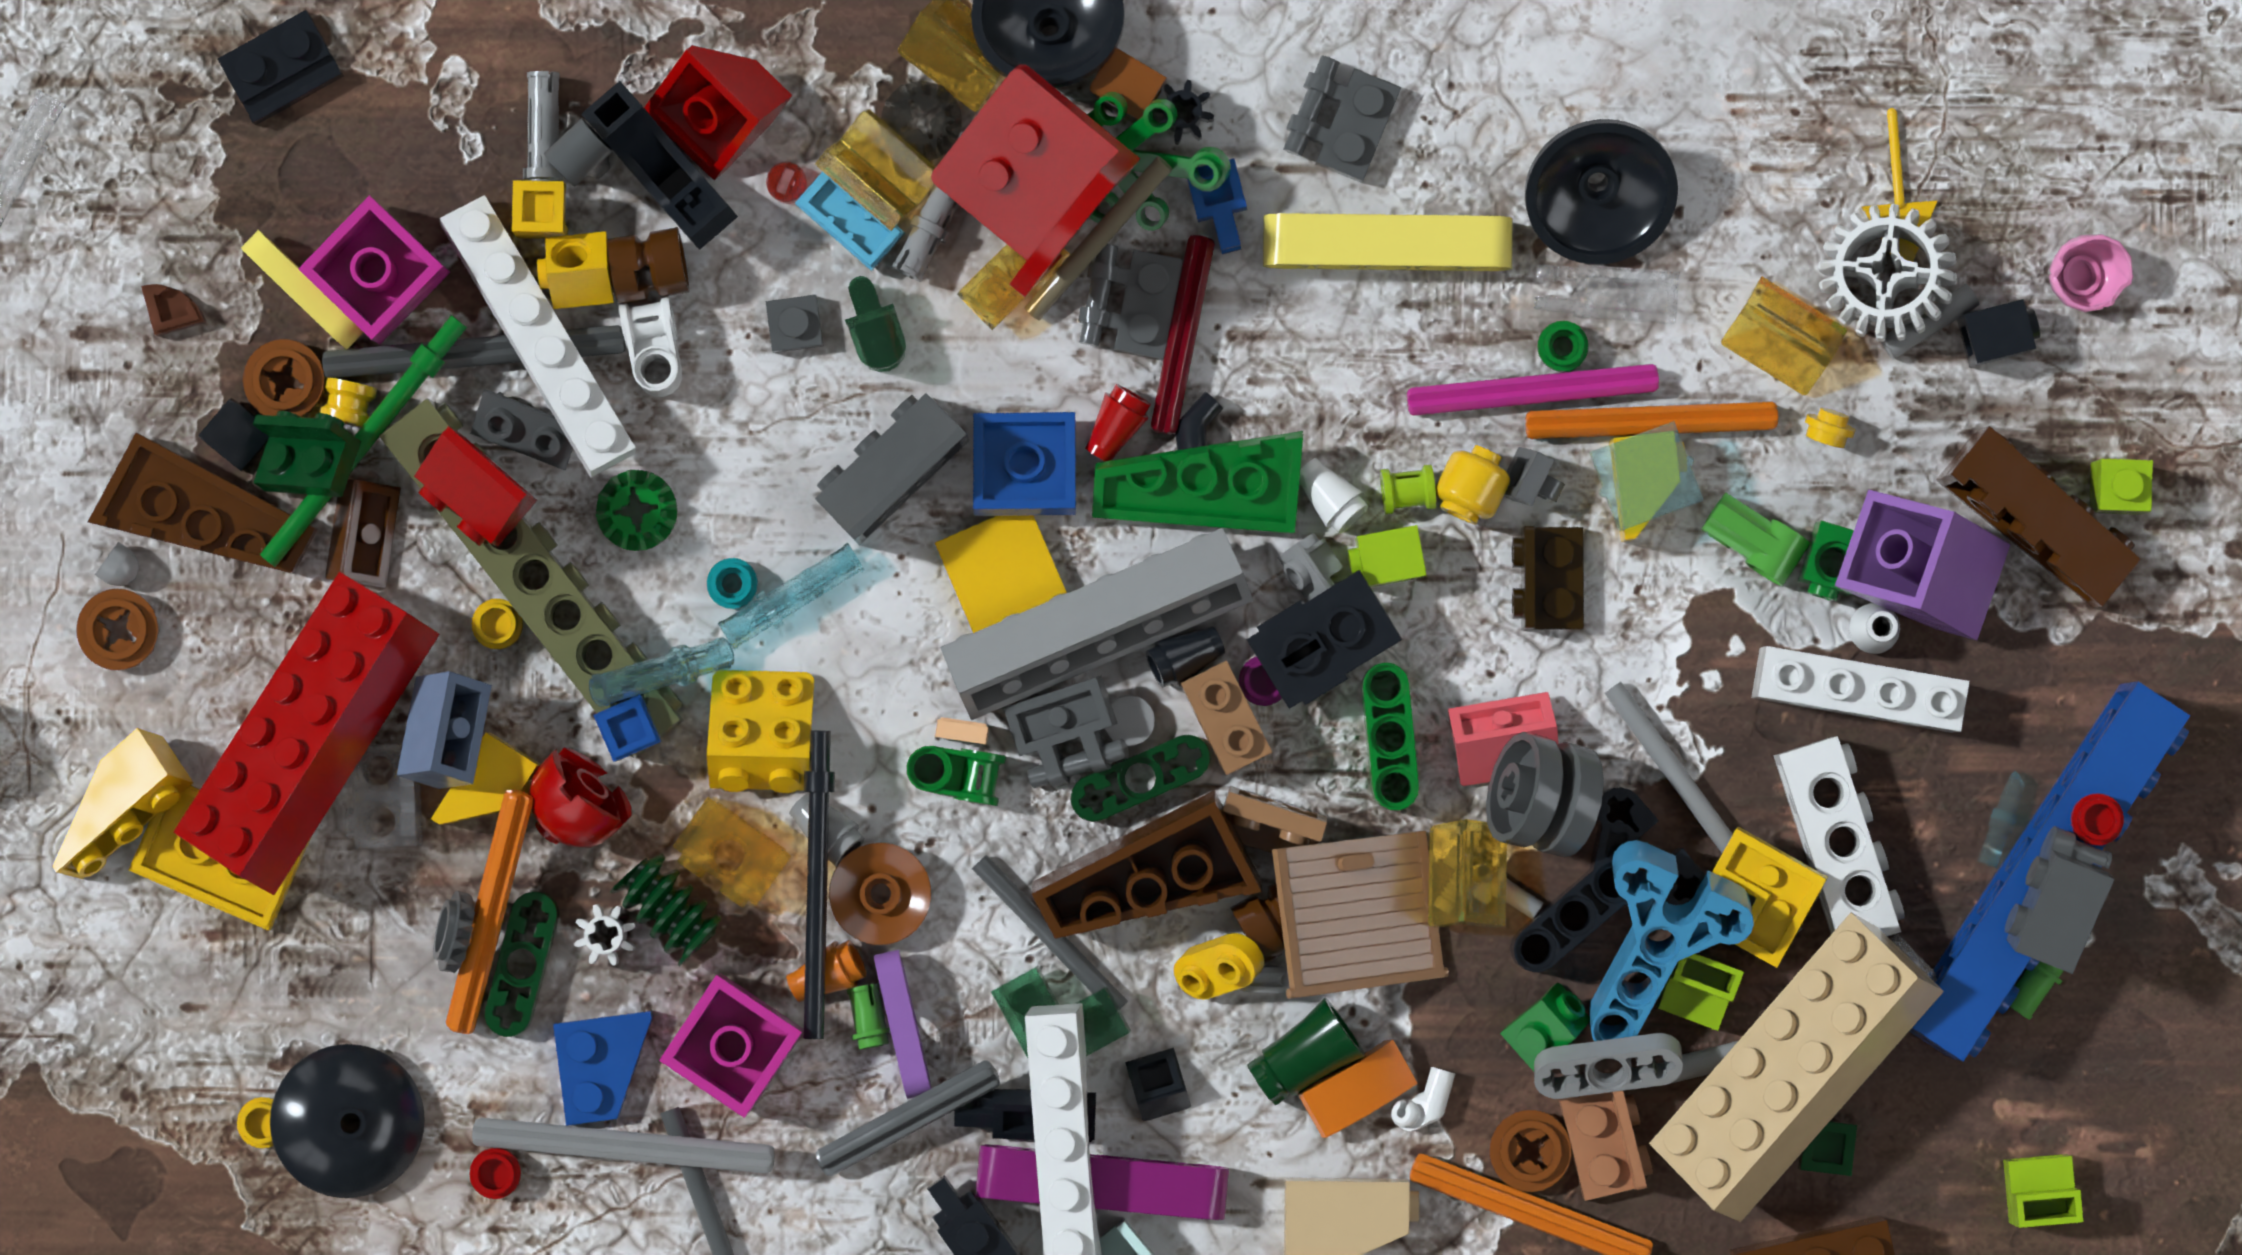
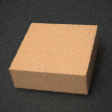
M941 717L937 720L935 737L987 745L990 727H987V724Z

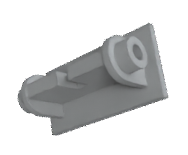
M1314 532L1294 544L1278 557L1283 565L1286 579L1295 589L1302 592L1307 601L1334 586L1335 584L1330 576L1343 568L1326 543V540L1324 538L1319 540Z

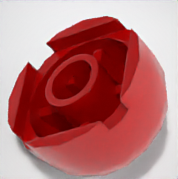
M563 747L559 753L557 749L554 750L540 765L532 777L529 795L533 797L532 813L537 820L535 826L538 832L551 843L558 844L561 842L571 847L591 848L602 844L632 816V807L619 785L611 792L598 779V777L607 774L600 765L586 755Z

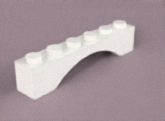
M1083 1004L1032 1006L1025 1015L1044 1255H1102L1090 1164Z

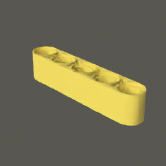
M1267 214L1263 216V267L1275 269L1507 271L1512 269L1513 218L1470 215Z

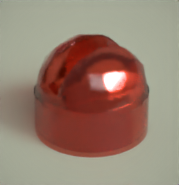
M778 163L771 168L767 175L766 186L768 192L773 199L780 203H795L807 190V177L801 167L795 163ZM786 169L794 171V174L789 181L784 195L777 192Z

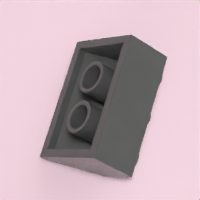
M927 393L919 400L913 395L909 396L890 415L896 422L882 435L876 430L872 431L853 450L859 457L849 467L843 470L837 465L817 484V487L822 492L815 500L859 546L970 441L967 433Z

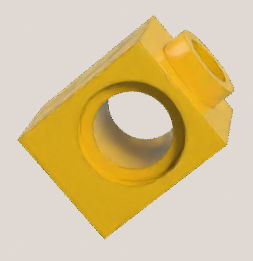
M606 231L545 237L546 258L537 259V273L540 289H549L553 309L614 303V286L609 264Z

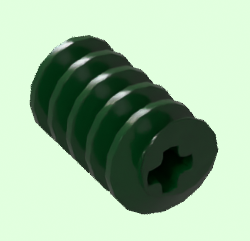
M660 854L651 859L645 858L610 890V893L615 894L628 889L622 906L625 909H629L639 904L642 905L636 921L639 924H643L653 919L656 920L650 936L653 939H657L666 934L670 935L664 951L670 954L683 949L684 952L678 962L680 967L715 935V930L722 917L719 914L706 919L701 917L708 902L702 899L689 904L687 901L694 887L688 884L675 889L673 886L680 872L674 869L661 874L659 871L666 857Z

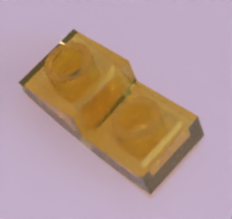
M1008 245L1004 246L957 293L991 330H994L1031 294L1030 292L1026 297H1023L1009 285L1026 260ZM1065 248L1060 253L1062 258L1033 290L1070 256V253Z

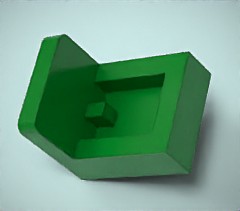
M1557 982L1549 988L1541 999L1508 1024L1500 1034L1534 1072V1061L1541 1051L1550 1047L1571 1043L1590 1022V1017L1585 1012L1580 999L1572 992L1566 991Z

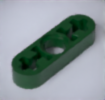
M1181 735L1112 765L1110 770L1097 774L1093 773L1079 780L1071 792L1072 808L1079 817L1087 821H1100L1202 776L1210 763L1209 749L1200 738L1193 735ZM1186 743L1190 750L1199 748L1202 757L1195 761L1197 770L1188 773L1184 766L1177 767L1169 771L1175 778V781L1165 785L1162 769L1152 756L1159 752H1164V760L1166 762L1179 755L1177 746ZM1134 764H1147L1155 773V784L1146 793H1135L1126 785V772ZM1117 772L1119 788L1129 800L1118 805L1116 795H1113L1102 801L1104 810L1100 813H1094L1091 807L1082 809L1079 799L1085 796L1084 787L1088 784H1093L1096 790L1111 786V783L1106 779V776Z
M537 891L525 893L514 902L485 1008V1020L488 1027L494 1033L503 1037H512L523 1033L530 1026L534 1016L559 921L558 905L546 893ZM535 900L541 901L542 911L549 913L547 922H539L536 925L533 936L535 938H544L542 948L529 941L515 942L513 940L515 931L523 935L526 934L529 919L521 916L523 907H532ZM526 949L536 958V970L527 979L514 977L508 969V959L515 950ZM502 980L515 987H531L529 998L522 993L518 994L515 1009L523 1012V1018L521 1021H513L509 1028L502 1026L503 1017L496 1015L497 1006L507 1005L511 990H500Z

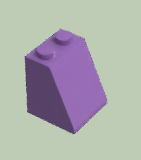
M1868 489L1835 586L1933 629L1977 641L2011 545L1954 511Z

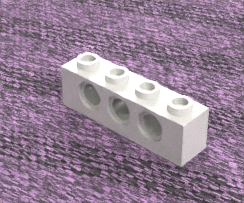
M1765 646L1759 649L1751 698L1953 733L1961 732L1969 681Z
M1838 736L1773 755L1808 864L1813 869L1828 876L1826 883L1819 893V898L1831 934L1851 912L1877 926L1886 936L1901 932L1898 920L1905 918L1904 910L1895 889L1888 891L1882 874L1883 871L1889 870L1887 857L1880 841L1872 843L1866 823L1873 821V815L1865 793L1856 794L1850 774L1857 772V766L1849 744L1841 745ZM1823 778L1832 780L1837 785L1839 791L1836 803L1829 808L1820 806L1813 796L1816 783ZM1839 827L1847 828L1854 836L1852 851L1843 857L1836 855L1829 845L1831 833ZM1857 875L1865 878L1870 886L1868 899L1860 905L1852 904L1845 895L1847 882Z

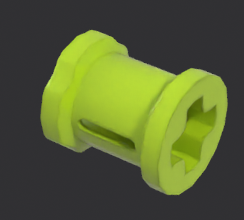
M1424 465L1421 470L1391 473L1388 468L1380 469L1381 495L1385 515L1393 514L1395 508L1424 505L1427 509L1436 508V489L1432 465Z

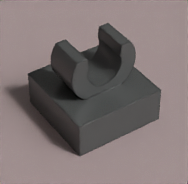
M1518 447L1506 471L1510 476V484L1504 497L1530 506L1533 505L1537 496L1545 500L1548 498L1553 502H1557L1565 484L1548 475L1555 460L1538 451Z

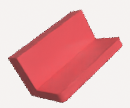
M1548 692L1448 709L1449 724L1456 749L1459 780L1462 786L1490 782L1494 765L1503 747L1514 735L1528 732L1547 737L1555 741L1557 745L1559 744L1557 724Z

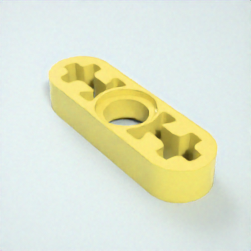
M259 229L241 247L268 276L346 350L364 333Z

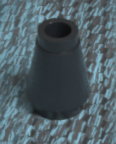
M1211 626L1205 630L1201 629L1155 642V647L1147 650L1145 653L1152 674L1158 684L1164 688L1170 684L1178 687L1182 682L1216 660L1217 657L1225 654V648L1217 630Z

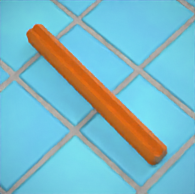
M1774 402L1530 411L1525 417V430L1527 438L1530 439L1644 435L1674 431V434L1773 430L1778 425V408Z
M508 789L504 793L474 909L475 915L470 945L467 948L465 960L459 968L446 1019V1026L451 1031L457 1033L472 1034L476 1028L533 806V797L521 790Z
M1418 1154L1412 1164L1409 1179L1414 1183L1602 1255H1651L1653 1243L1646 1238L1426 1154Z

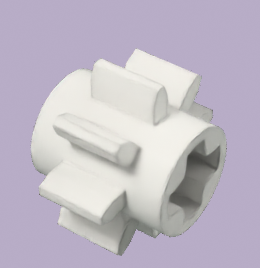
M599 904L593 905L594 919L590 922L586 919L576 920V924L585 929L584 938L577 940L574 946H588L592 951L589 956L590 964L597 962L601 954H607L609 962L614 966L619 963L616 951L621 948L628 951L635 950V945L626 939L627 931L634 930L637 927V923L624 924L619 919L622 914V906H616L611 915H604L602 907ZM604 920L607 927L616 926L619 936L611 939V949H607L604 942L596 943L593 938V934L600 931L599 922Z

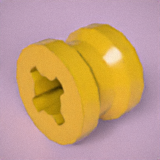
M327 377L325 388L329 392L327 404L321 407L320 413L337 417L347 425L362 427L370 417L367 413L369 402L376 398L377 388Z

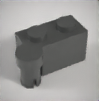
M2054 826L2050 829L2043 842L2039 856L2033 860L2028 870L2026 885L2029 886L2022 905L2015 904L2005 924V932L2008 933L2006 940L2015 952L2073 974L2115 880L2109 872L2101 870L2102 868L2100 867L2103 866L2109 869L2112 861L2111 852L2103 851L2076 840L2074 833Z

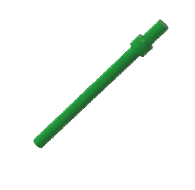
M452 315L427 346L421 344L409 359L412 362L411 366L355 434V437L361 441L351 472L427 377L434 378L446 363L442 360L443 357L467 329L464 324ZM307 495L259 555L276 567L332 496Z

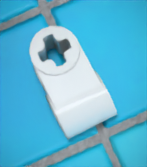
M670 296L661 297L660 302L636 307H629L627 303L619 304L623 336L626 347L629 350L632 373L636 382L647 394L654 397H666L673 394L679 388L682 381V367L677 346L676 321ZM657 359L669 362L671 372L664 382L651 384L645 380V369L650 362Z

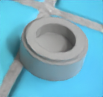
M1133 695L1121 696L1112 701L1111 705L1118 724L1105 728L1108 736L1113 741L1123 739L1127 746H1136L1147 740L1155 724L1154 713L1150 705L1142 698Z

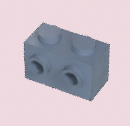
M451 671L417 676L415 678L397 776L438 789L473 784L492 685Z

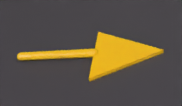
M1889 108L1887 110L1894 202L1899 205L1900 219L1905 220L1911 209L1918 210L1920 216L1917 227H1920L1931 218L1937 201L1905 203L1897 110ZM1891 204L1877 205L1880 210V217H1889ZM1862 206L1861 208L1870 221V206ZM1899 238L1900 256L1905 260L1913 262L1919 247L1908 240Z

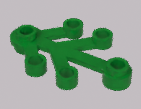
M1107 92L1096 101L1094 109L1087 115L1100 126H1113L1125 117L1128 105L1121 94ZM1167 99L1154 100L1145 109L1140 119L1116 137L1118 141L1140 158L1130 173L1118 184L1124 193L1138 179V175L1135 172L1143 173L1157 156L1161 157L1172 167L1173 170L1168 176L1189 179L1190 183L1201 191L1216 190L1227 180L1231 170L1230 161L1227 155L1216 147L1201 148L1193 157L1136 150V147L1155 132H1165L1175 123L1177 110L1174 104ZM1105 101H1111L1116 104L1118 108L1117 116H1109L1105 113L1103 109ZM1154 108H1161L1167 113V123H1159L1154 119L1152 114ZM1205 164L1211 167L1214 173L1213 179L1207 180L1202 178L1198 172V166ZM1111 191L1104 200L1112 208L1119 198ZM1153 194L1136 211L1137 223L1148 231L1158 230L1169 218L1167 203ZM1151 206L1156 208L1160 213V220L1152 221L1147 218L1145 207ZM1096 208L1090 219L1099 223L1106 214L1101 213Z

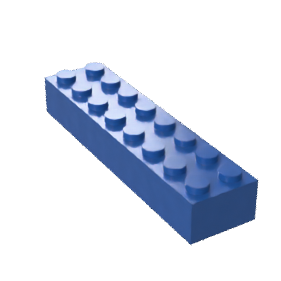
M2139 681L2123 683L2118 686L1928 975L1944 992L1909 1032L1952 1059L1964 1061L1968 1054L1972 1057H1976L1991 1035L1986 1026L1996 1011L2004 1014L2018 995L2019 988L2014 986L2015 982L2025 968L2032 971L2040 962L2014 951L2006 940L2008 933L2005 932V924L2015 904L2022 905L2029 886L2026 885L2028 870L2033 860L2039 856L2048 832L2052 827L2056 826L2074 833L2071 826V812L2075 804L2086 795L2105 794L2116 800L2123 811V828L2118 837L2113 840L2117 842L2132 821L2133 817L2127 812L2136 798L2139 796L2145 799L2157 784L2161 773L2155 769L2164 755L2167 753L2173 756L2187 738L2189 730L2184 728V725L2190 717L2189 714ZM2090 845L2100 850H2103L2105 845Z

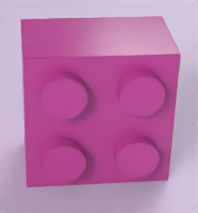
M370 195L298 268L351 321L379 345L450 273L440 261Z
M720 973L714 977L659 1061L745 1118L750 1114L804 1033V1028Z

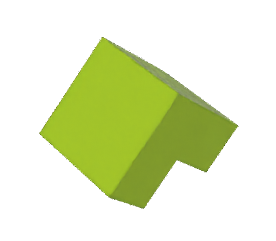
M1693 954L1677 962L1660 993L1655 1008L1718 1031L1729 1001H1734L1744 972L1701 955Z
M2060 1154L2003 1159L2010 1224L2023 1228L2083 1222L2081 1190L2075 1188L2071 1155Z

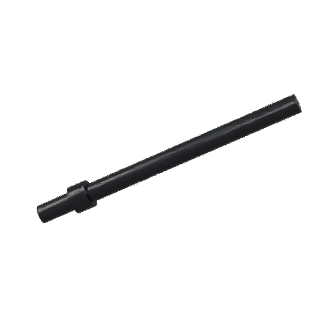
M810 730L809 771H804V792H809L803 1039H824L829 792H835V772H830L831 731Z

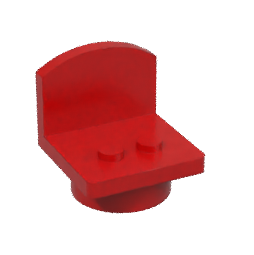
M1020 64L1008 74L933 170L931 179L939 189L1026 260L1025 264L1009 283L1023 297H1026L1062 258L1060 254L1106 196L1130 173L1140 158L1033 69L1025 64Z

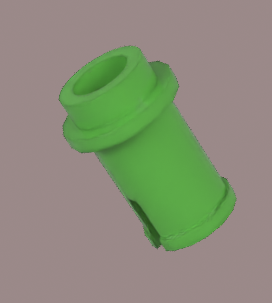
M2041 961L2032 971L2027 969L2015 985L2019 988V992L2010 1007L2028 1020H2031L2033 1013L2055 982L2059 985L2063 982L2059 979L2063 970Z
M879 983L846 990L847 995H849L856 1034L851 1035L852 1041L857 1040L859 1050L889 1044L887 1034H891V1031L885 1025L879 994Z

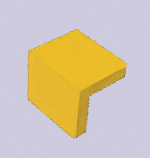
M513 180L512 232L517 238L545 239V237L568 235V228L565 225L566 183L564 181Z

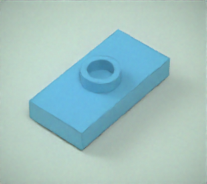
M829 165L795 202L798 208L871 272L905 235V232Z

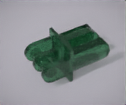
M864 276L855 277L850 282L848 289L857 316L846 319L845 322L856 353L861 362L870 370L889 372L900 365L905 357L906 350L905 336L895 306L890 304L881 307L876 289L871 280Z

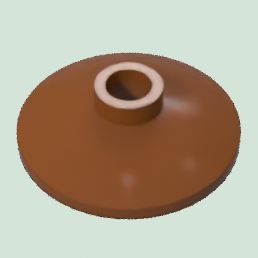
M871 843L853 850L838 864L830 882L829 901L836 921L849 935L868 944L887 945L907 938L922 924L931 903V884L924 866L911 852L890 843ZM879 883L887 885L891 891L890 899L882 904L875 902L871 895L873 887Z

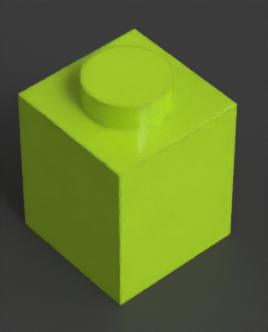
M2101 458L2091 462L2090 507L2095 513L2141 515L2151 512L2153 460Z
M1417 525L1357 536L1355 538L1356 548L1348 549L1351 574L1361 570L1370 587L1414 580L1426 576Z

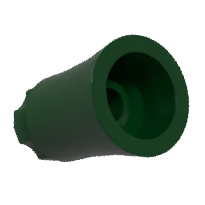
M1324 998L1304 1019L1278 1040L1262 1050L1263 1055L1249 1062L1247 1066L1267 1098L1274 1105H1278L1290 1094L1293 1097L1318 1080L1341 1067L1366 1057L1341 1015L1330 1001Z

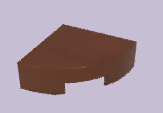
M159 284L141 286L154 335L161 336L206 323L201 309L183 292Z

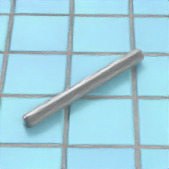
M491 1118L475 1120L472 1133L473 1144L482 1147L765 1174L772 1171L775 1159L774 1147L765 1144Z

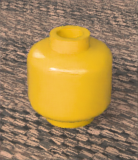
M1478 445L1474 446L1471 453L1462 450L1453 452L1435 487L1436 495L1442 500L1440 508L1450 515L1474 525L1477 524L1479 519L1492 518L1510 484L1509 474L1499 467L1502 457Z

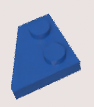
M652 1011L553 1024L566 1126L619 1118L631 1078L634 1075L640 1058L641 1049L653 1020Z

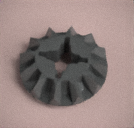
M455 891L451 900L447 899L444 902L438 918L433 956L435 960H438L440 971L455 973L465 960L466 951L470 945L475 915L473 910L474 901L471 895L464 892Z

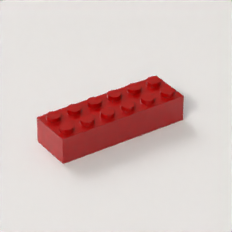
M339 572L173 833L241 878L275 895L440 634L406 611Z

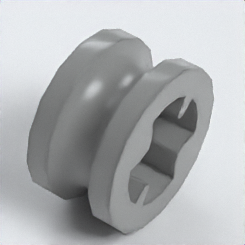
M1264 966L1250 985L1241 988L1240 991L1285 993L1286 986L1281 984L1280 978L1283 974H1286V967Z

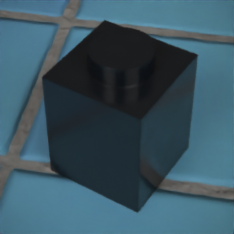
M2024 299L1967 313L1957 319L1969 368L2029 353L2036 349L2034 339L2040 338V327L2036 313L2033 309L2026 310Z

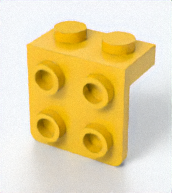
M719 670L714 673L712 677L707 742V766L710 788L723 789L729 792H741L745 789L774 790L779 793H792L797 790L804 791V771H809L810 730H812L814 677L810 673Z

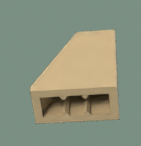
M1285 1178L1284 1255H1363L1408 1235L1409 1222L1419 1221V1191H1410L1408 1179Z

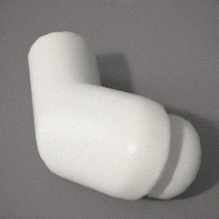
M1431 1067L1424 1092L1405 1100H1399L1394 1104L1391 1110L1393 1122L1405 1131H1416L1440 1120L1445 1113L1455 1073Z

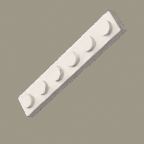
M483 195L441 217L440 225L590 478L633 456L636 452V447L486 196Z

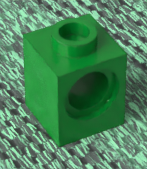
M1822 520L1814 524L1809 541L1810 546L1806 551L1797 580L1809 585L1808 594L1837 602L1839 594L1844 596L1851 595V593L1835 586L1837 577H1829L1823 573L1819 560L1821 554L1826 549H1834L1844 558L1854 530Z

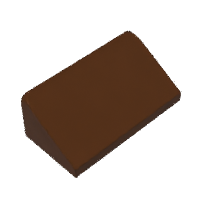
M348 479L343 496L337 497L325 574L326 579L334 580L337 574L341 572L361 585L386 588L401 487Z

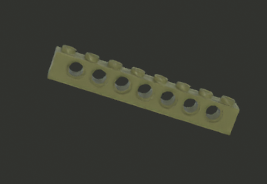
M427 398L379 437L421 489L424 485L414 475L442 432L448 426L458 431L464 425L446 402L437 407L433 401ZM475 442L474 445L488 456L482 447ZM448 506L442 512H439L596 713L619 704L617 692L620 686L628 681H636L644 691V701L660 738L684 721L677 712V710L684 706L681 700L666 682L657 687L646 673V670L652 666L651 662L635 642H632L627 647L614 632V630L621 626L618 620L603 602L594 606L587 598L583 590L589 586L588 582L572 562H569L564 567L551 552L558 544L540 522L531 526L523 517L515 526L518 533L515 544L509 549L499 550L487 540L481 546H478L457 527L462 518ZM541 561L549 570L548 582L538 590H530L523 580L524 570L530 563ZM566 601L575 602L581 612L579 623L570 630L560 629L554 619L557 607ZM597 641L606 642L612 650V660L602 670H593L586 661L588 647ZM647 749L642 750L636 754L631 755V757L637 758Z

